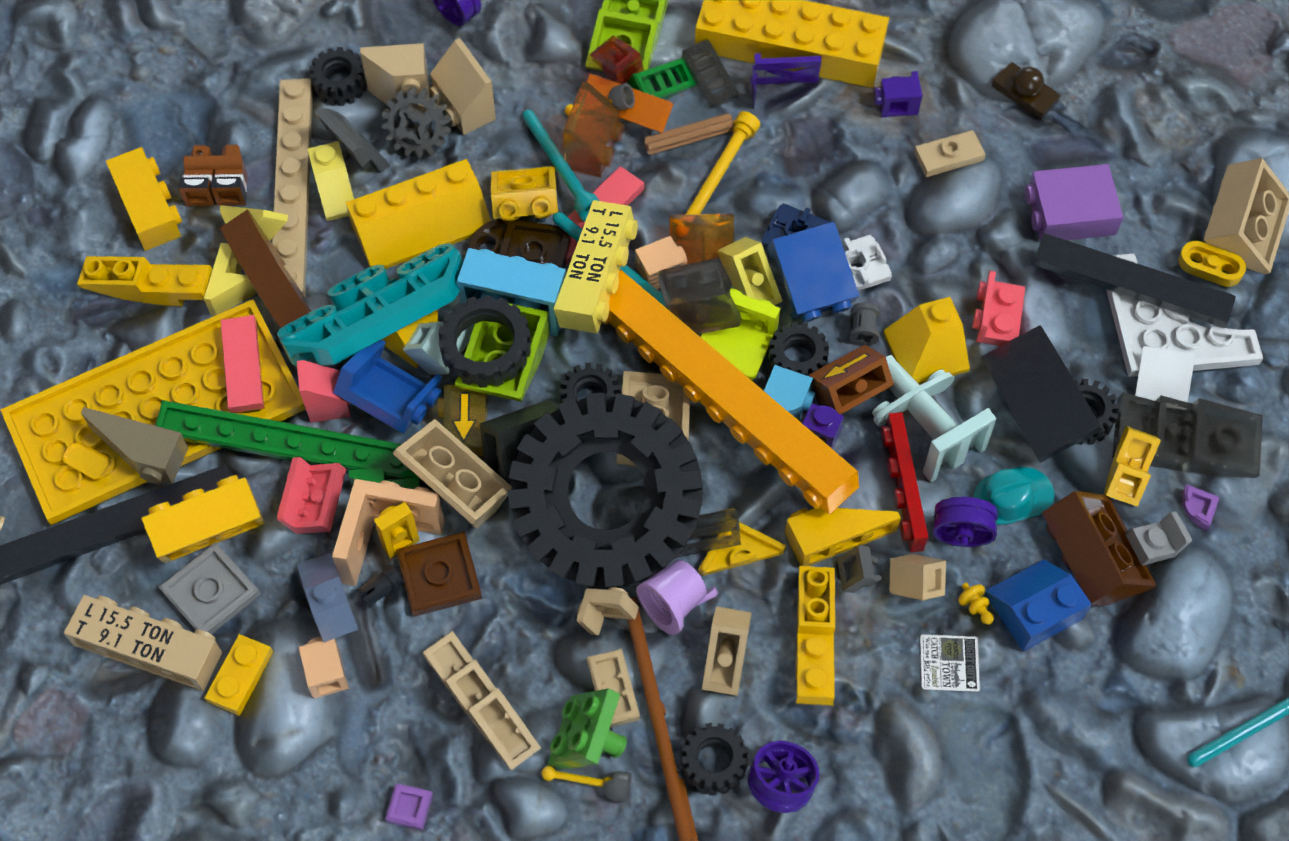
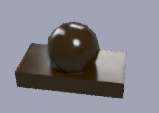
M1013 62L1007 65L993 79L991 87L1040 120L1059 102L1061 94L1044 84L1043 73L1038 68L1032 66L1021 68Z

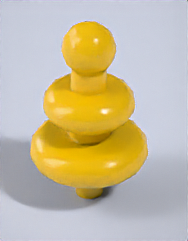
M967 582L961 586L964 591L958 598L959 604L962 606L970 605L968 610L971 614L979 613L984 624H991L994 621V615L986 609L989 605V599L982 597L985 593V587L981 584L970 587Z

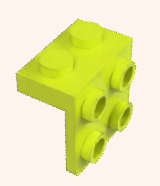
M717 286L713 295L712 314L701 338L750 380L756 378L767 354L770 340L778 329L780 308L767 300H757L743 295L736 289H726Z

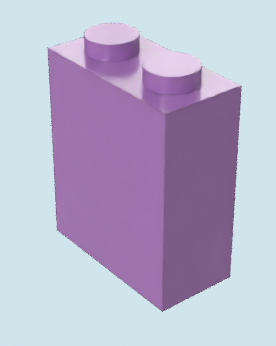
M1109 164L1033 171L1029 185L1025 186V200L1027 204H1031L1033 211L1031 215L1032 228L1034 231H1038L1040 242L1044 233L1064 240L1113 236L1117 234L1124 218Z

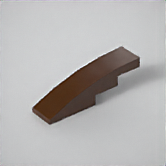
M248 209L220 227L235 257L280 328L312 312L301 296L303 294L284 267L286 263Z

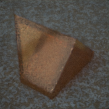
M734 214L669 215V236L672 237L676 246L680 245L683 248L687 257V264L684 266L703 288L722 264L717 250L734 243Z

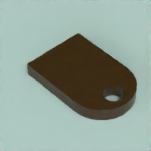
M497 219L478 228L471 238L470 248L480 250L479 247L482 244L492 243L495 246L490 251L495 254L508 257L519 256L527 261L540 264L551 263L564 269L571 236L557 225Z

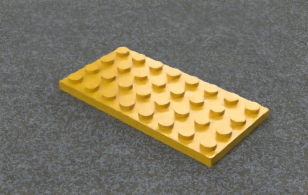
M253 299L0 409L50 525L148 482L142 479L130 465L89 428L81 414L83 407L153 426L156 425L162 400L230 412L227 402L221 320L255 315L257 321L265 408L237 412L236 414L280 422L306 410L299 388ZM81 442L109 457L111 466L102 478L94 480L64 464L63 455L72 443ZM186 442L188 450L181 466L221 448Z

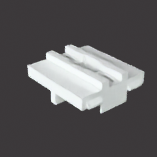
M867 235L850 241L849 237L844 239L842 245L858 291L891 280L892 272L888 264H886V258L874 237ZM858 262H859V263H862V265H863L862 267H859V268H856V266H853V267L851 266L852 264H855V263H858Z

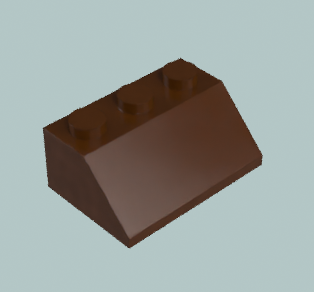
M1073 491L1042 512L1047 522L1046 529L1049 535L1057 541L1063 553L1061 555L1063 563L1073 572L1079 587L1092 605L1107 606L1157 586L1147 566L1141 565L1126 537L1128 531L1110 497L1102 494Z

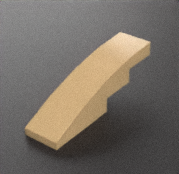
M453 631L422 653L470 720L510 770H513L541 749L499 688L496 689L476 659H472Z

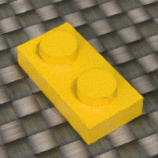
M406 502L384 509L379 517L374 519L382 547L390 559L397 555L396 549L414 545L420 541L413 513Z
M239 634L205 696L206 701L240 716L273 654L272 648Z

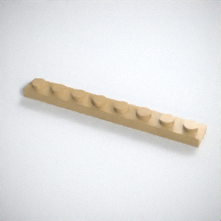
M311 79L280 80L274 212L287 214L288 221L273 237L272 245L286 263L284 267L302 291V298H305L310 157L307 149L311 148L313 87Z

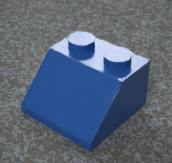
M1042 560L985 590L984 593L1023 652L1082 621L1092 605L1071 574L1046 560Z

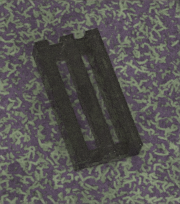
M735 508L699 515V521L696 526L698 529H695L694 534L691 535L689 540L712 537L715 534L731 531L732 535L689 543L678 557L741 545L738 511Z

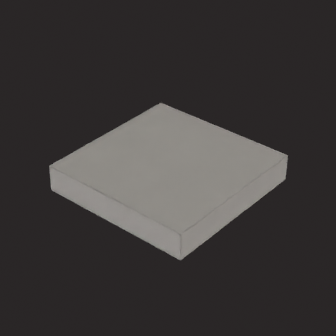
M216 542L159 586L161 592L195 630L200 629L210 634H213L261 595L255 585Z

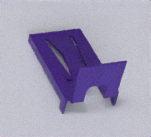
M755 53V65L752 66L751 78L753 109L755 106L756 85L818 82L821 56L761 59V54ZM810 67L795 72L782 70L791 68ZM766 70L765 76L767 72L779 76L772 78L758 77V73H754V71Z

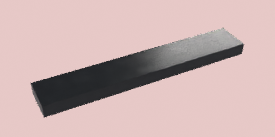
M1046 233L1042 236L1032 264L1222 328H1226L1236 298L1235 295Z

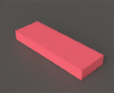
M255 315L221 320L228 409L230 413L263 409L265 407Z

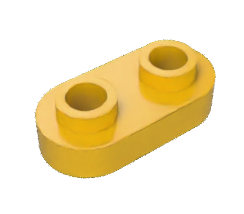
M1191 241L1185 244L1178 257L1179 265L1186 273L1225 287L1237 285L1246 272V264L1239 255L1201 241Z

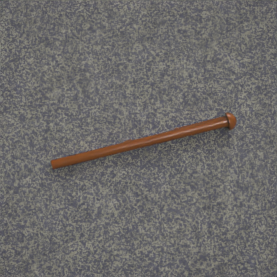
M630 597L638 605L637 598ZM638 609L635 620L627 619L678 840L698 841L684 779H679L664 717L666 710L660 699L643 623Z

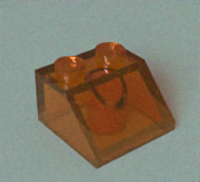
M582 82L563 130L564 159L572 171L601 178L605 166L610 167L614 157L613 145L615 141L620 142L624 124L620 123V110L615 108L607 98L587 82Z

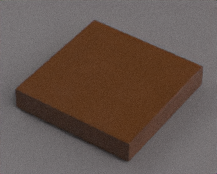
M465 531L396 549L413 617L482 599Z

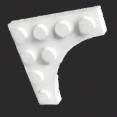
M1135 254L1113 255L1138 263ZM1106 289L1128 377L1138 376L1144 346L1194 353L1193 371L1260 365L1263 360L1255 329H1227L1213 325L1210 329L1189 321V316Z

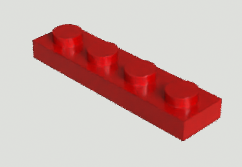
M903 412L889 413L886 426L881 427V439L883 447H889L890 457L887 459L889 477L895 478L897 488L894 489L893 496L896 509H901L903 520L900 521L901 538L903 541H908L910 553L923 552L929 537Z

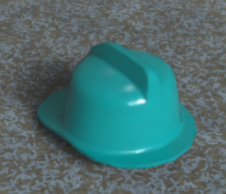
M1016 467L999 470L982 479L975 488L973 498L982 499L993 504L998 510L996 524L1006 525L1041 515L1043 511L1053 504L1055 493L1053 484L1042 472L1030 467Z

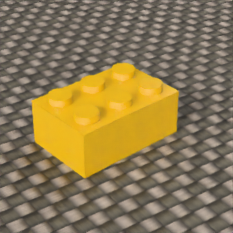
M237 475L230 476L218 481V488L204 493L203 488L183 495L184 501L170 506L169 502H164L149 508V515L141 518L157 558L166 564L209 547L215 542L219 543L264 525V519L245 477L238 479Z

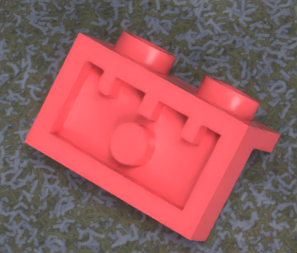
M989 271L986 282L980 281L976 300L982 301L981 309L975 310L972 328L978 329L976 342L1002 346L1019 336L1025 286L995 281L996 272Z

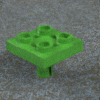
M606 688L570 696L562 710L563 720L559 732L555 735L550 745L551 755L548 765L559 770L596 765L599 762L602 751L613 758H618L625 750L627 739L625 736L609 730L620 694Z

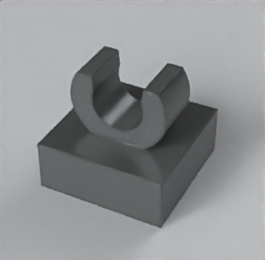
M857 545L837 558L842 590L844 592L854 593L864 586H872L882 580L881 575H874L873 566L879 563L875 556H871L870 547Z

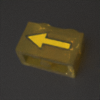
M444 385V398H438V417L444 418L443 426L484 461L479 423L488 421L487 394L457 388L455 385Z

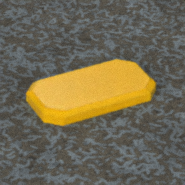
M81 442L72 443L63 455L64 464L94 480L102 478L111 466L109 457Z

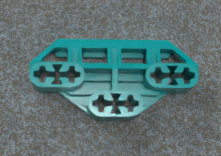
M445 243L399 266L396 271L400 278L399 280L397 278L389 279L383 265L366 268L329 289L327 293L333 305L322 306L282 327L278 331L277 336L292 365H297V361L301 360L312 363L317 361L322 366L336 364L454 301L460 292L457 286V279L464 261L460 252L453 244Z

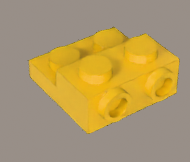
M555 167L492 171L491 201L493 219L501 218L503 221H514L519 219L520 216L532 215L535 218H547L558 212Z

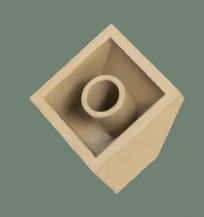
M461 38L452 43L430 73L432 87L429 88L431 97L436 94L439 95L436 102L438 105H447L444 112L445 115L451 116L450 125L452 127L457 126L461 133L466 135L496 120L492 81Z
M423 43L360 47L368 91L386 104L392 97L396 99L395 95L400 90L407 94V90L411 87H415L417 94L426 88L428 90L427 96L430 98V80Z

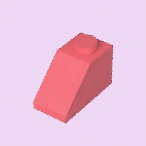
M305 360L297 361L299 392L310 423L351 417V403L333 393L340 371Z

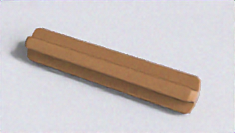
M729 113L663 131V133L649 135L644 138V147L646 152L651 155L731 132L734 126L733 119Z

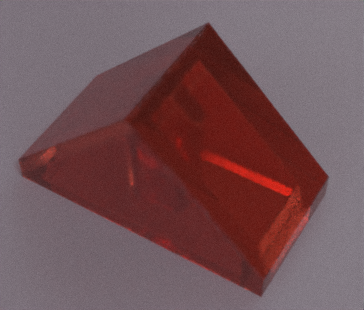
M614 35L590 54L605 74L613 82L625 84L633 74L644 71L639 52Z

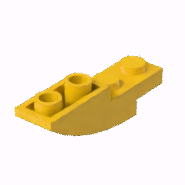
M86 256L77 285L83 289L129 301L165 306H183L184 300H204L213 269L210 265L150 264L145 257Z
M799 566L795 664L796 704L831 706L834 704L835 568Z

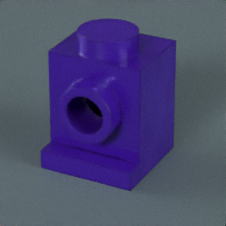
M911 71L910 77L894 76L881 79L880 86L874 87L875 106H880L882 118L919 114L922 91L918 71Z
M812 403L802 424L814 434L826 438V442H823L833 449L842 431L844 416L838 414L836 410L829 406H818Z

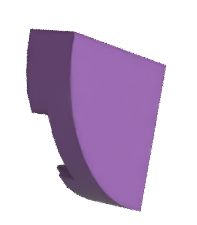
M1186 484L1182 491L1184 511L1194 524L1207 531L1211 525L1219 496Z

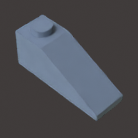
M331 552L297 564L304 591L323 642L358 630Z

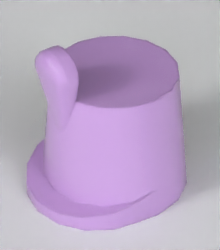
M677 560L638 585L636 590L638 600L651 620L662 631L670 635H676L682 631L684 625L683 618L694 607L718 595L715 586L706 590V586L698 572L683 560Z

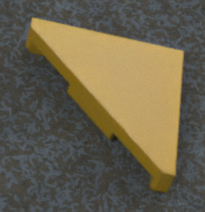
M728 517L700 565L698 574L705 576L783 555L786 545Z

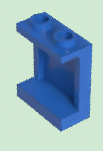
M835 222L772 239L768 245L767 250L770 259H776L793 310L790 314L792 321L801 319L804 323L820 318L821 312L831 309L833 314L852 308L851 303L860 296Z
M379 340L358 351L341 368L333 393L404 434L413 423L418 425L422 421L428 407L434 408L443 393L439 389L443 376L436 374L428 384L422 382L382 359L381 354L386 342Z

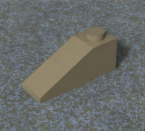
M83 407L81 414L89 428L130 465L142 479L154 484H159L160 481L173 484L188 450V446L180 432Z

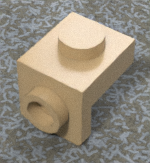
M608 587L607 590L586 588L583 601L578 607L577 622L591 635H599L604 617L635 620L639 606L621 588Z

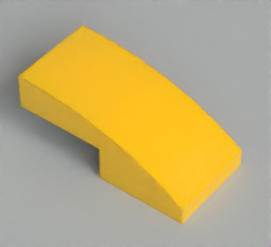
M1125 426L1111 464L1104 494L1138 507L1151 477L1148 469L1161 440L1156 436Z

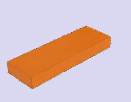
M590 74L579 103L584 104L608 98L610 90L621 84ZM632 88L635 96L633 108L616 110L610 104L593 108L663 133L674 103Z

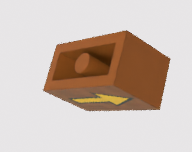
M866 345L809 374V377L813 378L812 387L814 392H816L817 403L821 406L825 405L833 408L838 414L848 411L894 385L886 357Z

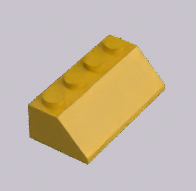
M467 159L345 202L351 225L369 266L383 265L385 269L409 261L438 245L445 243L455 244L469 239L478 228L491 221L479 183Z

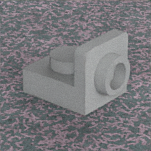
M1177 512L1168 513L1160 522L1133 528L1126 534L1142 566L1174 558L1192 542L1187 528Z

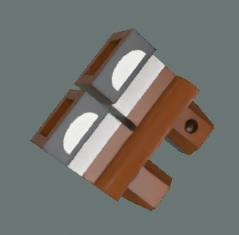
M194 145L191 155L184 156V176L180 178L179 191L185 206H214L215 200L217 206L246 205L247 171L239 146L225 145L222 149V156H212L210 147Z

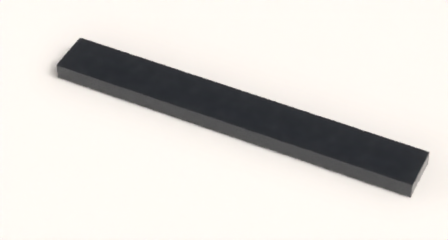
M225 464L0 545V585L147 532L141 517L149 515V508L164 502H169L170 506L184 501L183 495L203 488L204 493L218 488V481L232 476L228 465Z

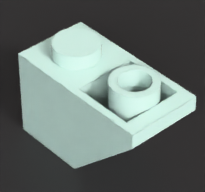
M443 321L419 324L403 348V351L429 375L450 373L449 368L445 367L438 341L439 328L444 325ZM475 324L462 331L457 339V348L460 353L468 345Z

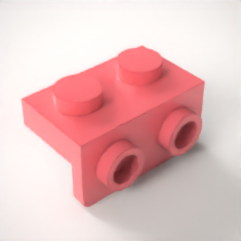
M294 457L287 475L277 520L296 534L331 532L346 469L339 463L310 465L301 457Z

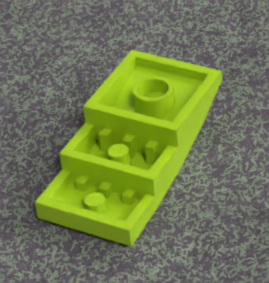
M604 0L602 9H599L585 67L627 77L648 70L653 59L669 0Z

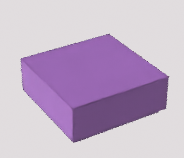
M396 783L385 818L386 822L423 831L433 797L432 791Z

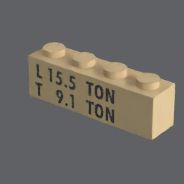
M83 595L64 631L65 636L73 646L201 691L205 690L222 654L215 641L216 638L206 631L196 629L193 633L182 629L183 626L174 620L163 618L162 621L150 618V614L140 608L130 607L127 610L118 607L114 600L102 595H98L97 599Z

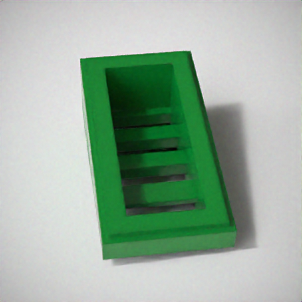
M683 58L633 74L626 82L633 89L665 100L696 86ZM672 70H675L681 82L680 84L677 83ZM661 75H664L669 85V88H667ZM651 79H652V81H653V83H654V85H655V87H656V89H657V92L655 91V89H654V87H653V85H652V83H651V81H650Z

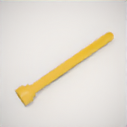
M741 111L733 122V136L677 227V234L679 236L685 237L689 234L744 140L755 136L761 125L755 115L746 111Z

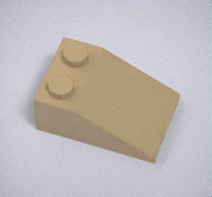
M624 371L622 394L633 396L635 400L643 403L646 401L659 408L669 419L671 418L681 428L688 440L690 399L684 393L683 387L676 381L671 383L663 374ZM617 454L616 464L637 467L630 459Z

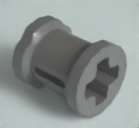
M866 302L854 304L850 310V315L853 318V329L849 334L850 341L860 346L876 344L879 341L876 322L880 315V308L875 304Z

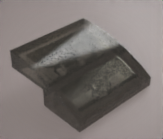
M720 258L659 270L658 278L666 308L697 335L739 327L742 317L731 297L730 289L732 282Z

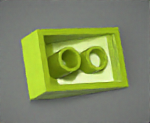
M514 304L520 309L521 316L524 315L526 317L531 338L530 357L527 356L525 368L523 370L519 369L517 371L518 375L514 379L509 380L508 378L503 381L504 384L499 386L487 384V388H480L474 383L471 386L466 385L458 377L455 387L522 402L542 360L550 334L549 312ZM482 321L475 323L464 357L477 362H489L499 359L511 348L514 339L513 335L505 326L496 322Z

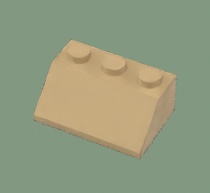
M1263 158L1227 165L1217 200L1213 206V212L1205 231L1204 241L1207 244L1239 255L1244 260L1247 269L1262 274H1270L1289 213V192Z
M436 419L400 445L393 453L399 461L434 492L439 494L443 500L476 529L497 511L507 497L508 491L511 490V485Z

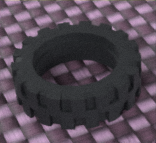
M483 296V299L472 297L467 299V303L456 304L453 307V312L451 314L447 313L443 318L444 325L440 326L438 333L442 360L445 367L449 368L450 374L456 379L458 377L461 378L462 383L470 386L474 383L480 388H487V384L499 386L504 384L503 381L508 378L509 380L514 379L518 375L517 371L525 368L527 356L530 357L531 354L530 329L528 328L526 317L524 315L521 316L520 309L514 304L510 306L507 300L503 298L496 300L492 296ZM482 321L496 322L505 326L514 338L513 344L506 354L499 359L489 362H477L464 357L458 351L457 339L466 328Z

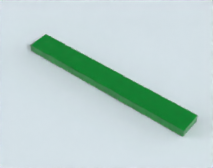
M162 400L155 425L180 432L186 442L290 461L294 457H301L308 464L312 465L339 463L346 471L384 468L386 478L393 480L419 478L393 454L395 449L402 445L399 443ZM419 478L420 484H421V485H426V484Z

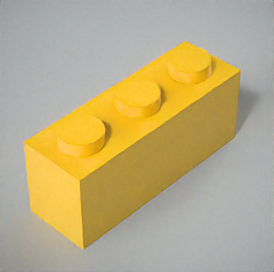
M140 147L106 160L144 250L147 251L180 238L181 234L177 224L182 223L175 204L168 206L166 200L171 199V195L165 181L158 182L155 177L161 173L154 157L147 159L143 148Z

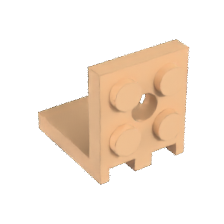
M355 479L332 555L342 584L357 585L375 523L374 519L378 518L380 513L390 506H398L406 502L413 513L417 531L442 535L445 520L439 494H435L432 490L424 487H416L415 489L403 488L391 481L376 483Z

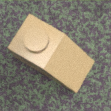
M716 606L702 690L738 696L751 612Z

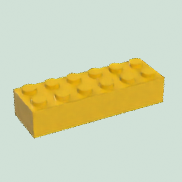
M704 0L695 27L694 51L754 64L755 53H760L761 59L821 56L819 77L874 88L890 17L807 0ZM810 67L791 68L782 70L795 72Z

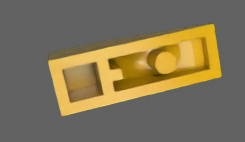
M821 507L809 511L808 509H800L791 514L789 519H787L784 534L800 566H811L849 551L857 545H864L897 532L901 517L896 511L836 508L829 515Z

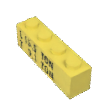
M593 200L554 306L559 327L598 334L601 322L607 320L611 294H615L618 289L621 266L624 267L628 260L629 242L631 239L634 240L637 235L638 222L634 220L631 206Z

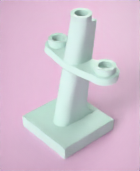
M892 355L886 357L894 383L889 389L898 399L891 404L886 401L878 405L872 412L874 416L873 421L880 427L886 425L889 413L908 410L933 439L923 469V474L930 483L936 480L940 465L945 462L952 469L963 464L968 449L972 446H975L980 453L986 450L997 419L989 408L958 425L931 397L944 391L953 383L955 377L950 372L945 373L943 369L938 370L928 378L927 382L919 385Z

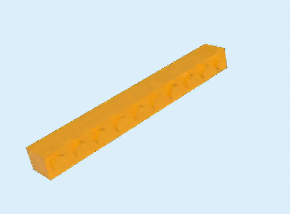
M622 270L619 271L618 289L615 294H611L609 315L605 322L602 321V323L605 325L610 323L615 327L618 336L627 344L632 342L637 347L640 355L648 363L654 361L660 367L662 374L671 383L678 382L691 401L702 403L706 407L707 413L715 422L726 424L730 428L733 437L739 443L744 444L746 442L749 444L763 464L773 465L787 485L791 487L797 486L812 507L816 509L821 507L830 515L859 488L858 471L626 273Z

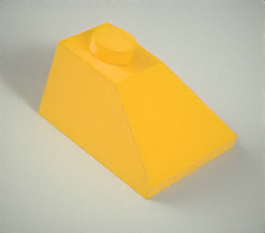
M951 297L918 305L883 331L892 356L919 385L927 382L933 373L941 369L945 373L950 372L953 376L969 372L970 370L963 324Z

